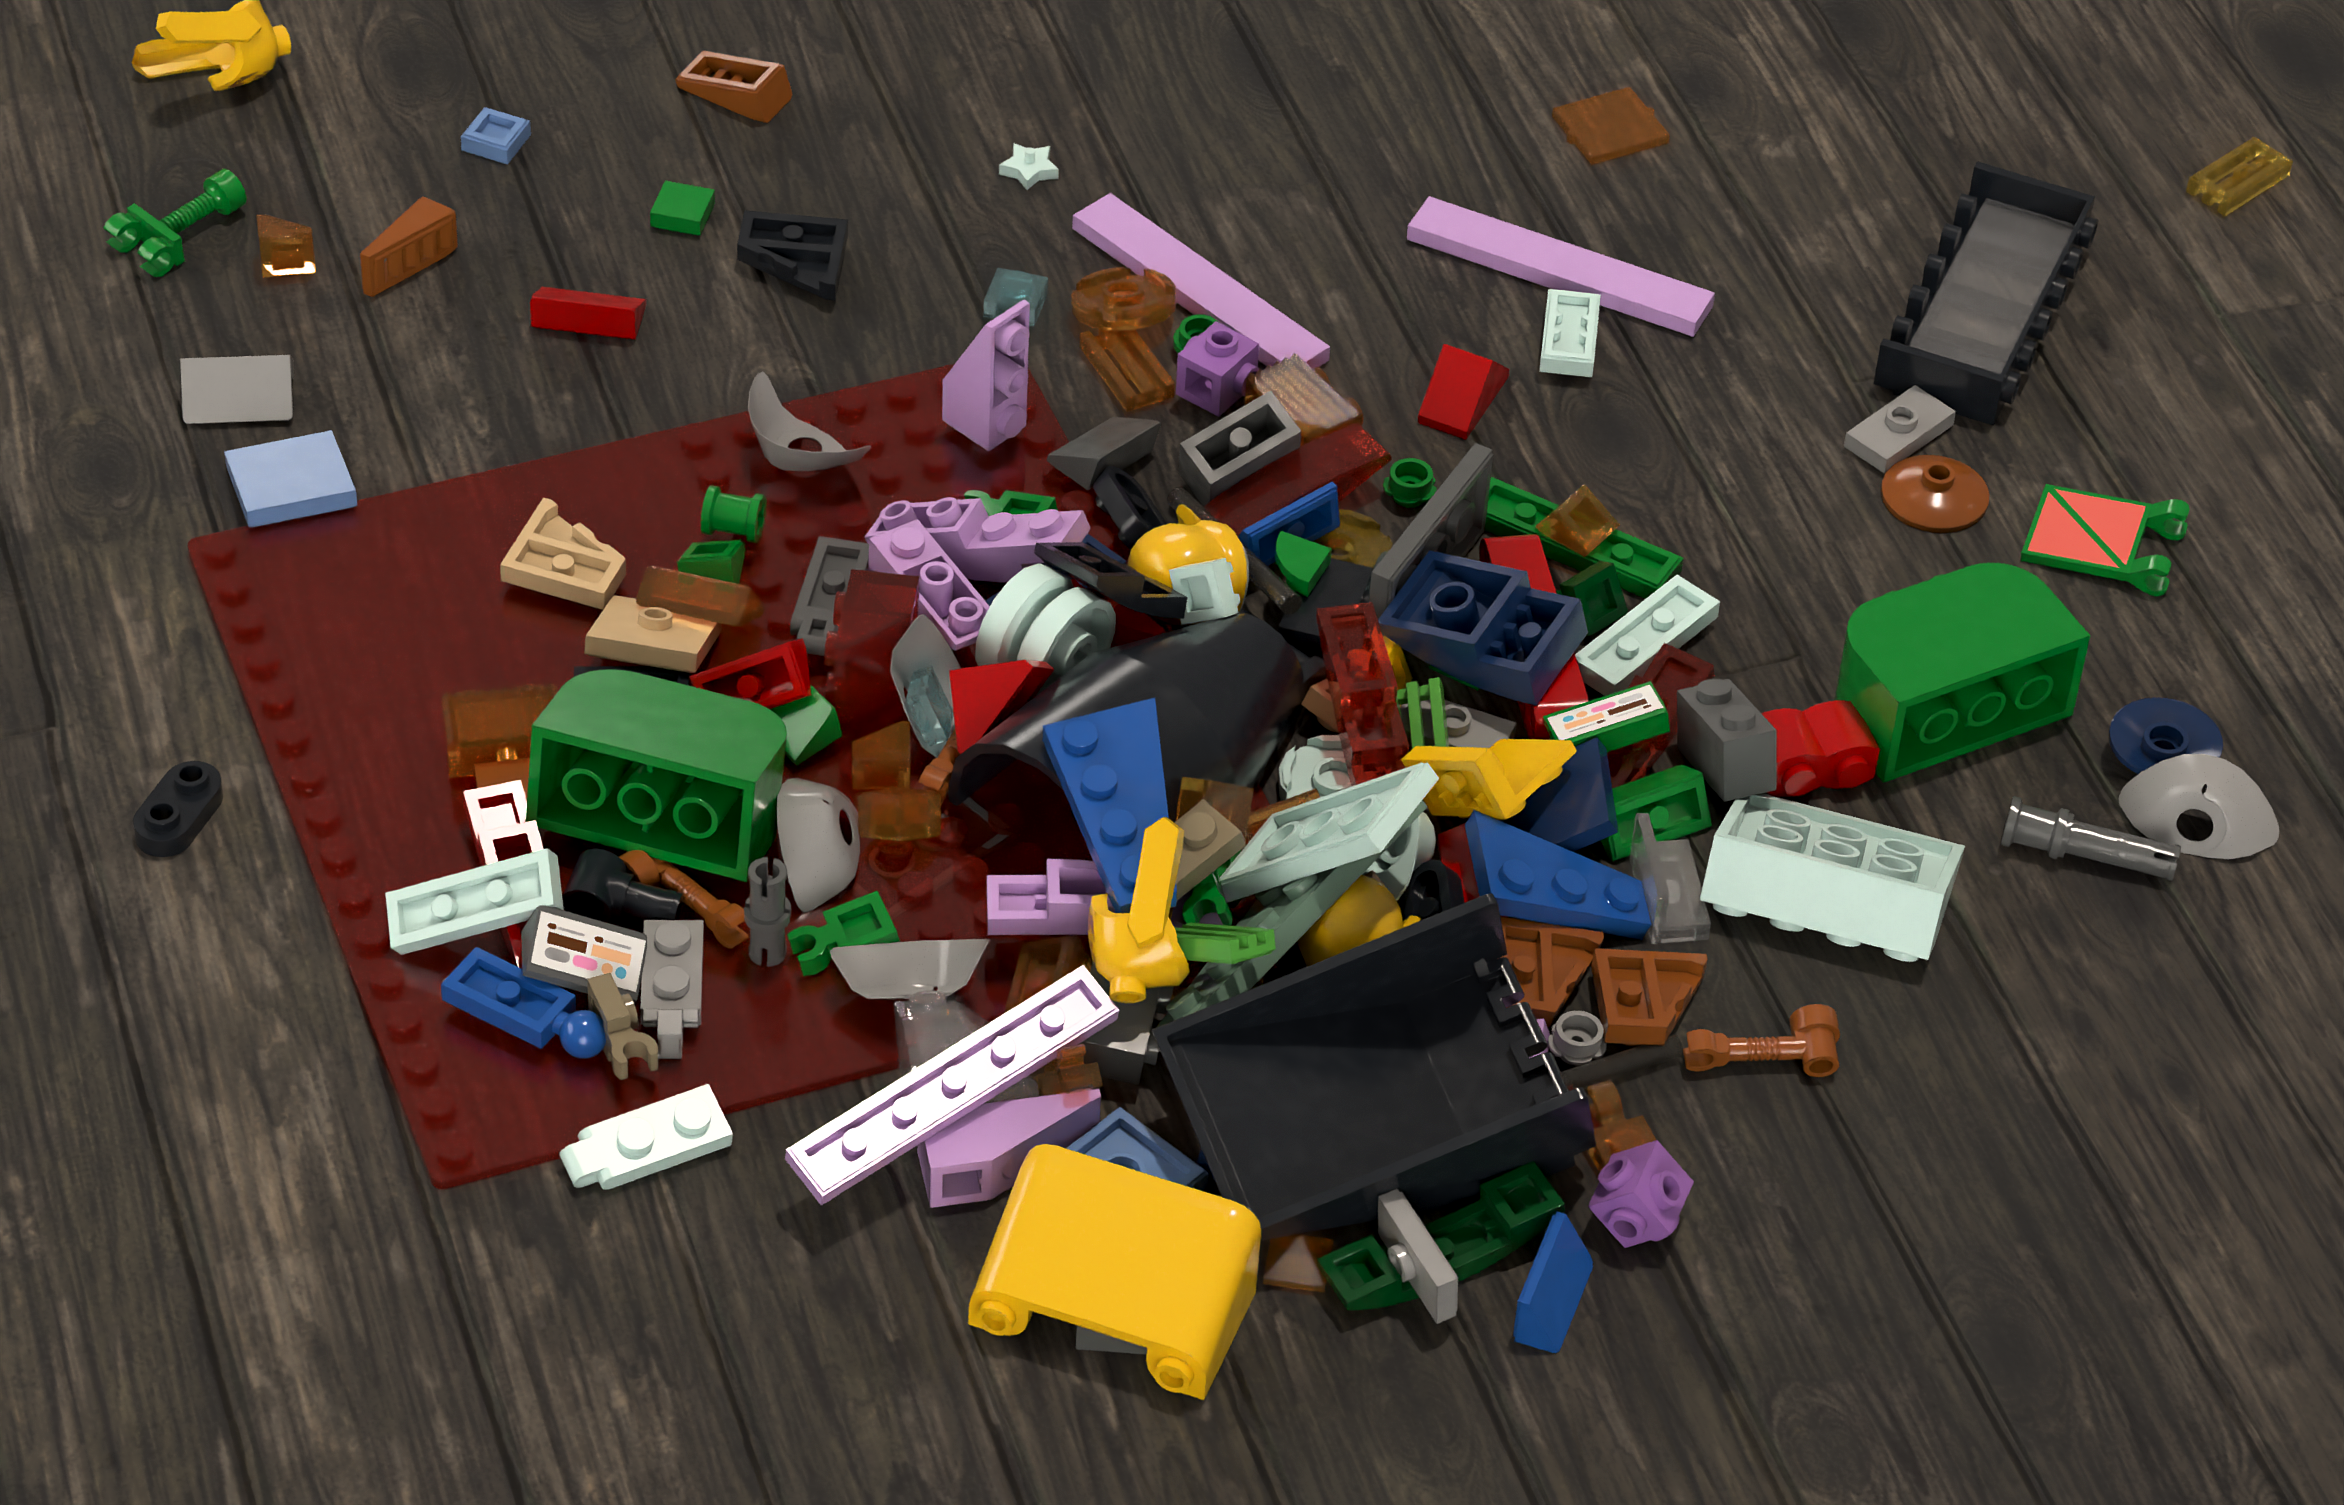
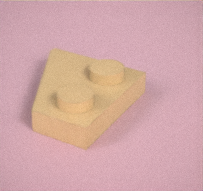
M543 497L501 562L500 575L503 582L604 610L626 576V558L610 545L599 542L595 538L594 533L579 522L574 526L570 525L558 515V505L551 499Z

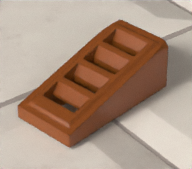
M702 51L675 79L677 87L750 119L765 123L770 122L792 98V90L784 65Z
M424 196L407 209L360 253L363 293L373 297L452 253L458 247L456 213L454 210Z

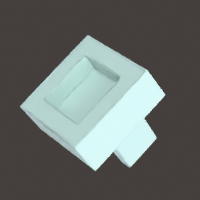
M1226 558L1185 565L1169 570L1173 590L1188 597L1184 619H1180L1181 625L1225 618L1239 613L1237 605L1240 603L1239 594H1234L1230 573L1234 571L1232 564L1227 562Z

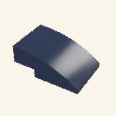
M1430 550L1376 622L1379 632L1429 665L1480 689L1537 706L1588 633L1581 599L1531 588L1527 571Z

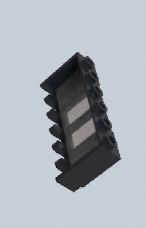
M1977 161L1973 170L1969 195L1964 193L1960 195L1953 225L1945 224L1940 238L1938 254H1929L1921 286L1913 284L1908 297L1905 317L1896 316L1890 340L1883 338L1880 344L1873 384L1893 390V395L1900 396L1916 385L1955 410L1957 415L1994 426L2004 404H2013L2022 377L2019 371L2028 372L2031 368L2037 350L2035 339L2044 341L2053 316V311L2050 309H2060L2068 287L2067 277L2075 279L2084 252L2082 247L2089 249L2093 243L2099 221L2091 217L2095 196Z

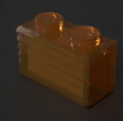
M1294 353L1290 359L1285 357L1282 362L1276 361L1273 366L1268 365L1264 370L1259 369L1256 374L1250 373L1246 378L1245 405L1271 390L1302 431L1299 461L1297 464L1298 466L1302 465L1305 472L1360 447L1361 430L1364 420L1362 410L1353 398H1344L1330 385L1326 373L1321 368H1312L1299 355Z
M550 682L547 686L539 683L538 685L526 684L519 687L516 685L511 690L504 686L500 691L492 688L487 692L481 688L479 691H457L454 695L448 692L441 696L443 733L449 778L475 775L474 764L530 758L532 724L557 694V685Z

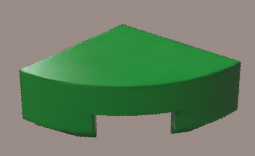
M1280 531L1276 541L1275 561L1282 574L1286 577L1287 585L1294 591L1308 597L1331 563L1332 548Z

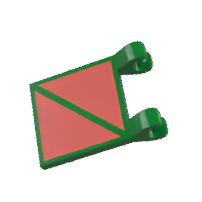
M2045 484L2021 552V561L2127 581L2148 595L2162 596L2169 587L2170 581L2166 576L2169 575L2171 561L2168 557L2162 555H2150L2138 559L2136 557L2147 526L2167 539H2182L2188 528L2187 523L2184 521L2188 517L2190 508L2185 501L2178 499L2150 504Z

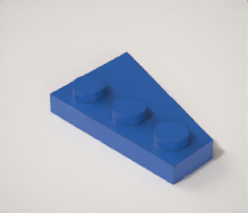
M1473 810L1465 823L1479 897L1492 893L1498 903L1500 915L1599 931L1641 940L1652 925L1642 881L1476 810Z

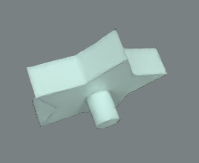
M1014 144L1013 156L999 164V175L1018 179L1024 188L1028 190L1039 180L1058 179L1059 169L1049 161L1050 146L1034 149Z

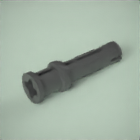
M2012 797L2000 845L2009 847L2014 842L2045 850L2048 857L2057 859V857L2063 858L2064 854L2068 853L2166 878L2168 881L2173 880L2177 866L2176 861L2181 850L2180 845L2175 844L2174 846L2073 820L2074 814L2069 813L2070 810L2060 808L2056 813L2025 805L2022 802V798Z

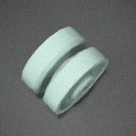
M1037 563L1022 569L1006 583L994 598L981 623L976 640L975 660L978 666L1018 660L1047 662L1054 668V671L1036 694L1038 695L1091 653L1111 647L1115 634L1116 613L1111 603L1090 590L1074 587L1071 579L1049 566Z

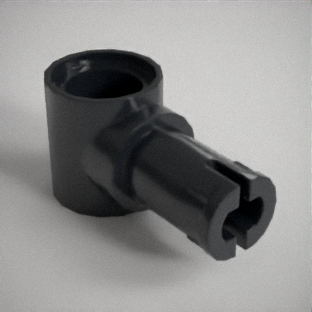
M594 848L580 854L562 894L564 911L606 923L610 917L623 920L625 915L641 920H679L684 904V893L635 881V875L628 873L627 866L617 855L607 850Z

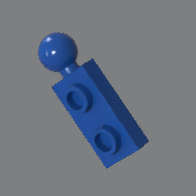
M475 947L441 983L443 1001L540 1049L555 1034L559 1035L560 1042L566 1052L577 1058L593 1057L600 1053L606 1045L603 1019L595 1012L589 1010L576 1011L575 994L554 984L523 976L521 968L478 947Z

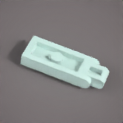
M709 1084L588 1126L579 1132V1142L568 1145L561 1150L559 1155L574 1187L580 1188L599 1181L601 1188L607 1190L731 1146L733 1133Z

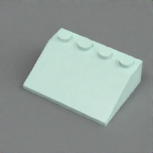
M1760 793L1735 799L1716 831L1700 900L1713 903V908L1716 911L1726 915L1742 917L1746 916L1747 913L1770 918L1769 922L1773 926L1783 930L1798 932L1808 928L1827 933V939L1840 945L1855 947L1865 943L1884 948L1883 952L1887 956L1900 961L1913 962L1917 961L1918 958L1928 960L1936 943L1965 846Z

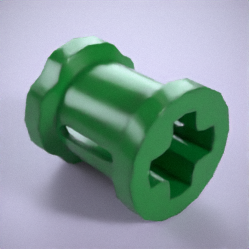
M710 485L705 494L701 512L702 534L712 535L715 531L744 535L748 542L758 543L766 519V495L756 493L753 498L726 494L721 492L720 487Z

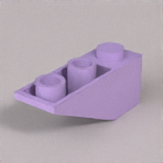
M1026 300L1020 301L987 323L943 379L942 420L988 452L1006 439L1015 437L1026 427L1030 303Z
M918 519L869 538L868 586L896 621L910 627L919 615L925 614L941 632L951 649L957 651L976 643L981 623L990 606Z
M1100 1090L1066 1091L1055 1095L1016 1100L1005 1099L998 1102L985 1103L917 1145L930 1208L991 1200L1012 1188L1029 1150L1036 1145L1042 1144L1067 1148L1100 1122Z

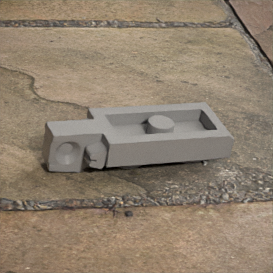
M644 920L643 933L647 935V951L641 982V1025L643 1027H658V1059H682L683 1027H698V1025H701L704 920Z

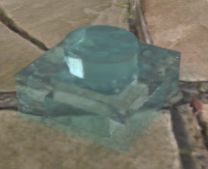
M997 268L984 299V317L995 319L1020 301L1026 300L1030 303L1029 325L1035 326L1048 294V277L1029 274L1023 271Z

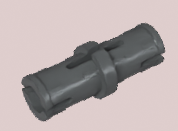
M768 857L756 859L748 868L750 897L745 902L744 921L750 927L749 957L751 961L761 966L762 948L767 949V967L780 964L787 955L785 927L790 922L791 904L788 898L785 897V880L787 879L785 864L779 859L774 858L773 876L768 875Z

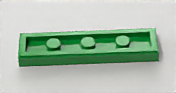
M1491 477L1485 531L1499 537L1537 534L1546 557L1581 572L1599 561L1614 563L1621 589L1645 599L1675 575H1679L1682 572L1684 558Z

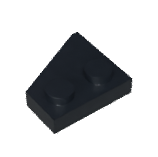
M744 210L737 242V260L826 300L835 301L848 239V219Z

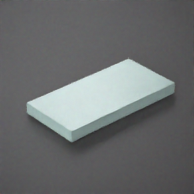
M1428 762L1419 763L1271 814L1220 877L1226 903L1382 852L1439 780L1438 775Z

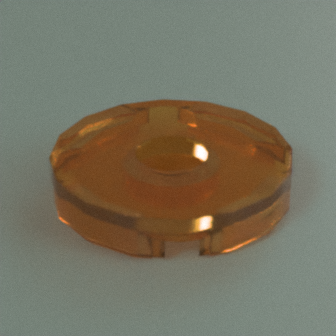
M1125 267L1099 270L1083 277L1076 284V290H1072V313L1078 321L1099 329L1134 330L1150 327L1166 320L1175 312L1177 303L1176 285L1169 277L1152 269H1144V276L1131 275V268Z

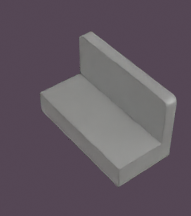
M291 355L180 358L182 410L185 423L289 421L293 418L292 380H294V363Z

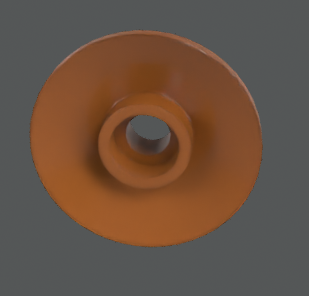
M1918 455L1903 459L1888 469L1881 485V497L1888 511L1904 524L1922 531L1933 533L1961 531L1979 522L1988 509L1989 490L1983 478L1968 465L1944 456Z

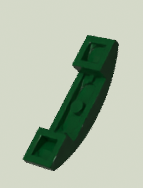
M1532 1161L1481 1184L1479 1201L1424 1226L1458 1276V1282L1498 1262L1534 1238L1549 1226L1552 1216L1556 1215L1557 1211L1565 1212V1203L1535 1162ZM1372 1234L1317 1259V1267L1347 1311L1382 1308L1420 1298L1409 1280L1402 1282V1277L1388 1258V1248L1385 1244L1379 1245Z

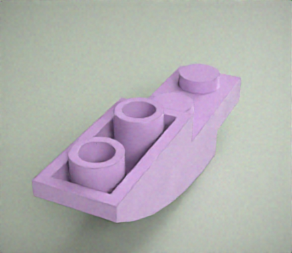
M947 497L933 502L910 503L909 501L902 500L888 504L865 535V539L869 544V538L918 519L967 579L1004 583L1008 582L1026 567L1037 563H1045L1034 554L1036 543L1082 542L1091 528L1083 510L1059 512L1056 509H1048L1032 514L1011 515L1008 512H1001L988 516L981 498L957 500L953 497Z
M1047 859L1046 875H987V935H1088V915L1091 897L1107 893L1094 861ZM1193 890L1188 891L1177 900L1171 917L1174 927L1182 928V925L1186 924L1182 915V909L1186 900L1192 895ZM1107 896L1108 910L1115 913L1109 896ZM1208 913L1199 922L1202 924L1223 925L1217 913Z

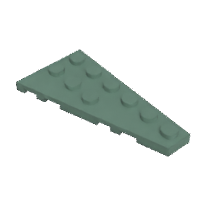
M1423 800L1382 852L1256 893L1255 897L1257 900L1236 926L1274 929L1276 950L1272 951L1271 954L1235 964L1207 962L1188 988L1179 993L1166 1007L1168 1013L1157 1027L1250 990L1427 808Z

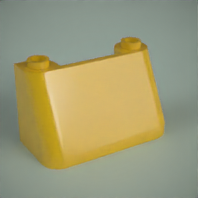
M1050 1144L1036 1145L1029 1150L1016 1177L969 1302L968 1324L984 1329L994 1335H1017L1026 1329L1032 1312H1036L1147 1348L1146 1362L1148 1370L1162 1388L1170 1392L1183 1393L1204 1400L1256 1293L1262 1232L1260 1222L1253 1212L1235 1201Z

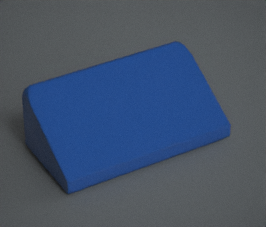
M1330 482L1241 531L1238 538L1246 550L1250 574L1256 573L1276 562V541L1280 531L1314 541L1340 526L1337 485Z
M1557 1211L1556 1215H1553L1519 1296L1513 1332L1515 1342L1551 1353H1558L1560 1351L1593 1269V1261L1588 1250L1564 1213Z

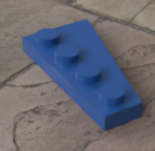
M1155 698L1043 725L1042 741L1115 913H1130L1144 830L1163 817L1169 818ZM1176 883L1170 908L1175 907L1177 902Z

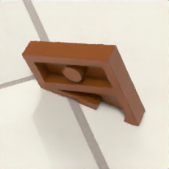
M1500 916L1508 954L1503 957L1509 959L1525 994L1524 998L1518 1003L1528 1002L1535 1018H1544L1547 1027L1550 1028L1591 965L1594 949H1600L1604 939L1603 932Z
M1595 948L1591 970L1600 1020L1604 1029V1042L1630 1046L1639 1044L1664 1046L1704 978L1708 960L1707 954Z

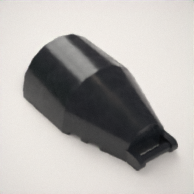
M1246 610L1238 611L1239 613L1225 618L1205 621L1091 653L956 757L949 782V801L956 806L960 805L1017 759L1038 768L1062 788L1042 741L1043 725L1155 698L1169 819L1176 822L1204 799L1235 825L1244 812V803L1254 786L1258 787L1261 782L1265 766L1272 753L1279 750L1303 707L1301 703L1310 686L1331 677L1334 670L1333 665L1318 655L1311 658L1288 644L1283 636L1268 623Z

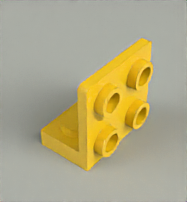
M1500 739L1490 748L1415 746L1401 760L1406 768L1428 762L1438 775L1439 780L1423 798L1432 815L1459 816V818L1465 819L1470 817L1473 810H1476L1497 820H1505L1521 812L1526 806V799L1541 785L1557 778L1563 771L1562 765L1577 750L1571 740Z

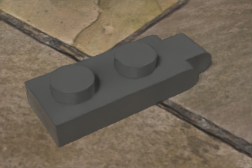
M819 536L790 624V635L797 636V639L803 638L807 654L831 657L835 642L847 643L868 579V543Z

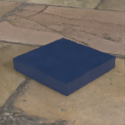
M1598 737L1576 746L1577 752L1562 765L1563 771L1551 782L1541 785L1526 799V806L1521 812L1501 821L1572 852L1618 833L1607 749Z

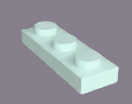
M1675 575L1575 654L1583 682L1604 696L1630 688L1718 618L1720 601L1679 575Z
M548 848L385 893L391 949L401 955L528 921L539 905H546L564 911L558 855Z

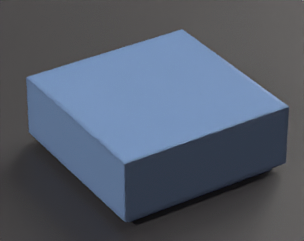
M484 107L462 134V151L508 164L530 137V121Z

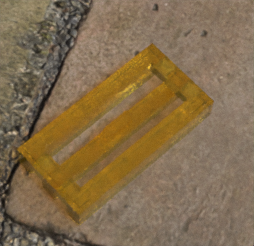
M2252 137L2189 177L2186 192L2192 196L2202 192V202L2208 206L2215 202L2219 203L2217 212L2226 216L2289 176L2293 161L2258 138ZM2261 155V157L2255 160L2254 162L2250 164L2247 163L2256 156ZM2234 171L2232 176L2217 185L2215 184V182Z

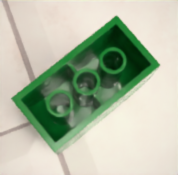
M2004 563L1974 564L1947 574L1934 576L1930 580L1897 591H1890L1883 596L1860 605L1852 613L1848 621L1834 701H1851L1867 723L1880 748L1875 774L1885 783L2073 716L2091 635L2050 588L2031 572Z
M607 669L577 675L560 688L532 724L525 822L536 820L537 827L625 851L643 850L652 858L747 882L750 864L756 859L764 857L777 836V795L782 787L787 737L786 726L776 713L760 704L637 672Z

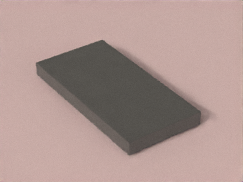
M1477 443L1471 447L1372 571L1365 654H1370L1376 637L1385 636L1378 631L1377 620L1428 551L1464 558L1485 531L1493 463L1492 449Z

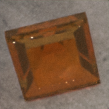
M1300 1234L1270 1239L1263 1284L1325 1293L1327 1280L1317 1267V1259L1332 1252L1333 1239Z

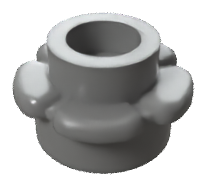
M1569 1011L1561 1015L1552 1027V1035L1548 1037V1046L1555 1056L1560 1057L1565 1063L1574 1066L1587 1065L1591 1062L1592 1058H1601L1607 1048V1043L1602 1038L1604 1032L1602 1023L1597 1017L1585 1011Z

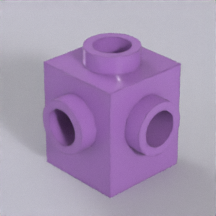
M1215 321L1202 334L1192 337L1178 354L1176 395L1219 417L1242 396H1248L1255 389L1260 378V369L1258 368L1259 343Z
M1655 1140L1612 1154L1608 1163L1599 1173V1183L1588 1207L1624 1248L1650 1240L1660 1241L1669 1236L1679 1224V1214L1694 1181L1659 1141Z

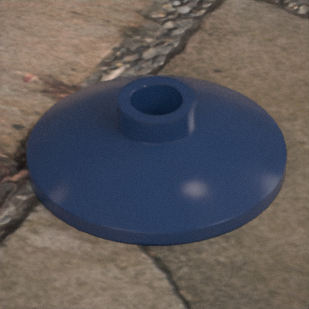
M2154 697L2133 701L2122 707L2115 714L2109 728V743L2113 753L2123 765L2136 774L2162 760L2183 754H2205L2221 758L2223 750L2221 732L2207 714L2195 706L2170 698Z

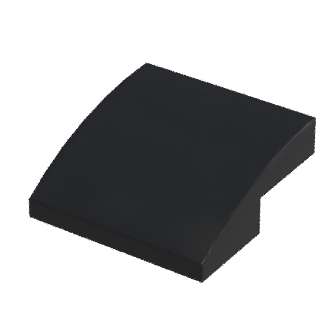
M1083 542L1036 543L1034 554L1045 563L1118 604L1151 616L1184 619L1187 596L1139 573L1127 564H1122Z

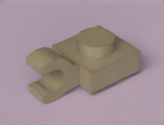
M611 973L588 978V1010L598 1014L604 1021L606 1045L603 1051L608 1061H612L614 1074L621 1080L628 1078L627 1059L632 1057L643 1058L647 1062L650 1071L658 1070V1045L656 1041L645 1033L633 1030L638 1028V1016L630 994H620Z

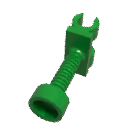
M221 169L205 179L203 184L205 193H202L159 221L135 203L127 207V213L113 215L108 219L103 228L114 236L107 240L106 243L117 251L124 253L132 250L142 240L144 243L138 249L137 254L148 262L139 267L153 277H161L168 273L174 264L178 266L185 262L182 240L178 233L215 210L223 215L231 214L246 204V192L239 179L231 171Z

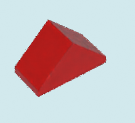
M1443 344L1418 414L1417 423L1466 440L1509 378L1510 369L1485 357Z
M1018 660L949 670L958 752L962 754L1034 698L1052 674L1054 668L1047 662Z

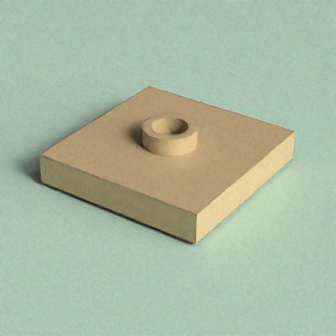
M613 595L586 634L584 654L592 657L694 673L721 633L723 613Z

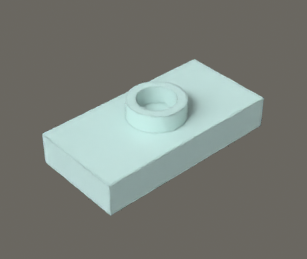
M1548 289L1539 372L1592 377L1600 294Z

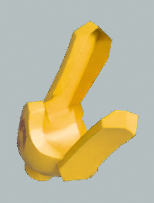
M244 0L235 4L229 11L221 12L170 11L159 14L156 25L157 31L165 39L151 40L137 45L132 65L134 70L148 79L184 72L221 68L222 72L211 75L207 80L214 91H222L263 77L274 68L278 57L291 53V40L283 25L272 27L259 0Z
M1168 817L1161 818L1144 830L1130 913H1113L1108 910V893L1091 897L1088 915L1090 952L1097 971L1110 982V999L1115 1002H1141L1146 999V988L1179 986L1189 974L1188 962L1178 944L1176 930L1171 922L1174 907L1170 908L1182 854L1184 830Z

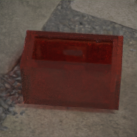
M851 569L847 591H837L834 603L833 624L839 627L838 631H828L824 664L834 666V672H828L825 699L836 709L841 731H847L901 703L899 693L890 673L892 650L912 622L919 616V576ZM904 688V695L907 700L911 698V696L908 693V691Z

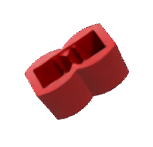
M1835 700L1811 706L1804 711L1783 708L1761 713L1777 730V790L1767 792L1768 795L1776 797L1801 796L1820 786L1832 789L1853 788L1874 778L1880 748L1867 723L1851 701Z

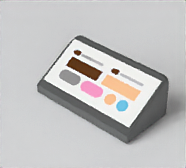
M539 905L521 931L523 976L588 994V978L611 973L620 994L629 993L635 1005L647 951V935L546 905Z

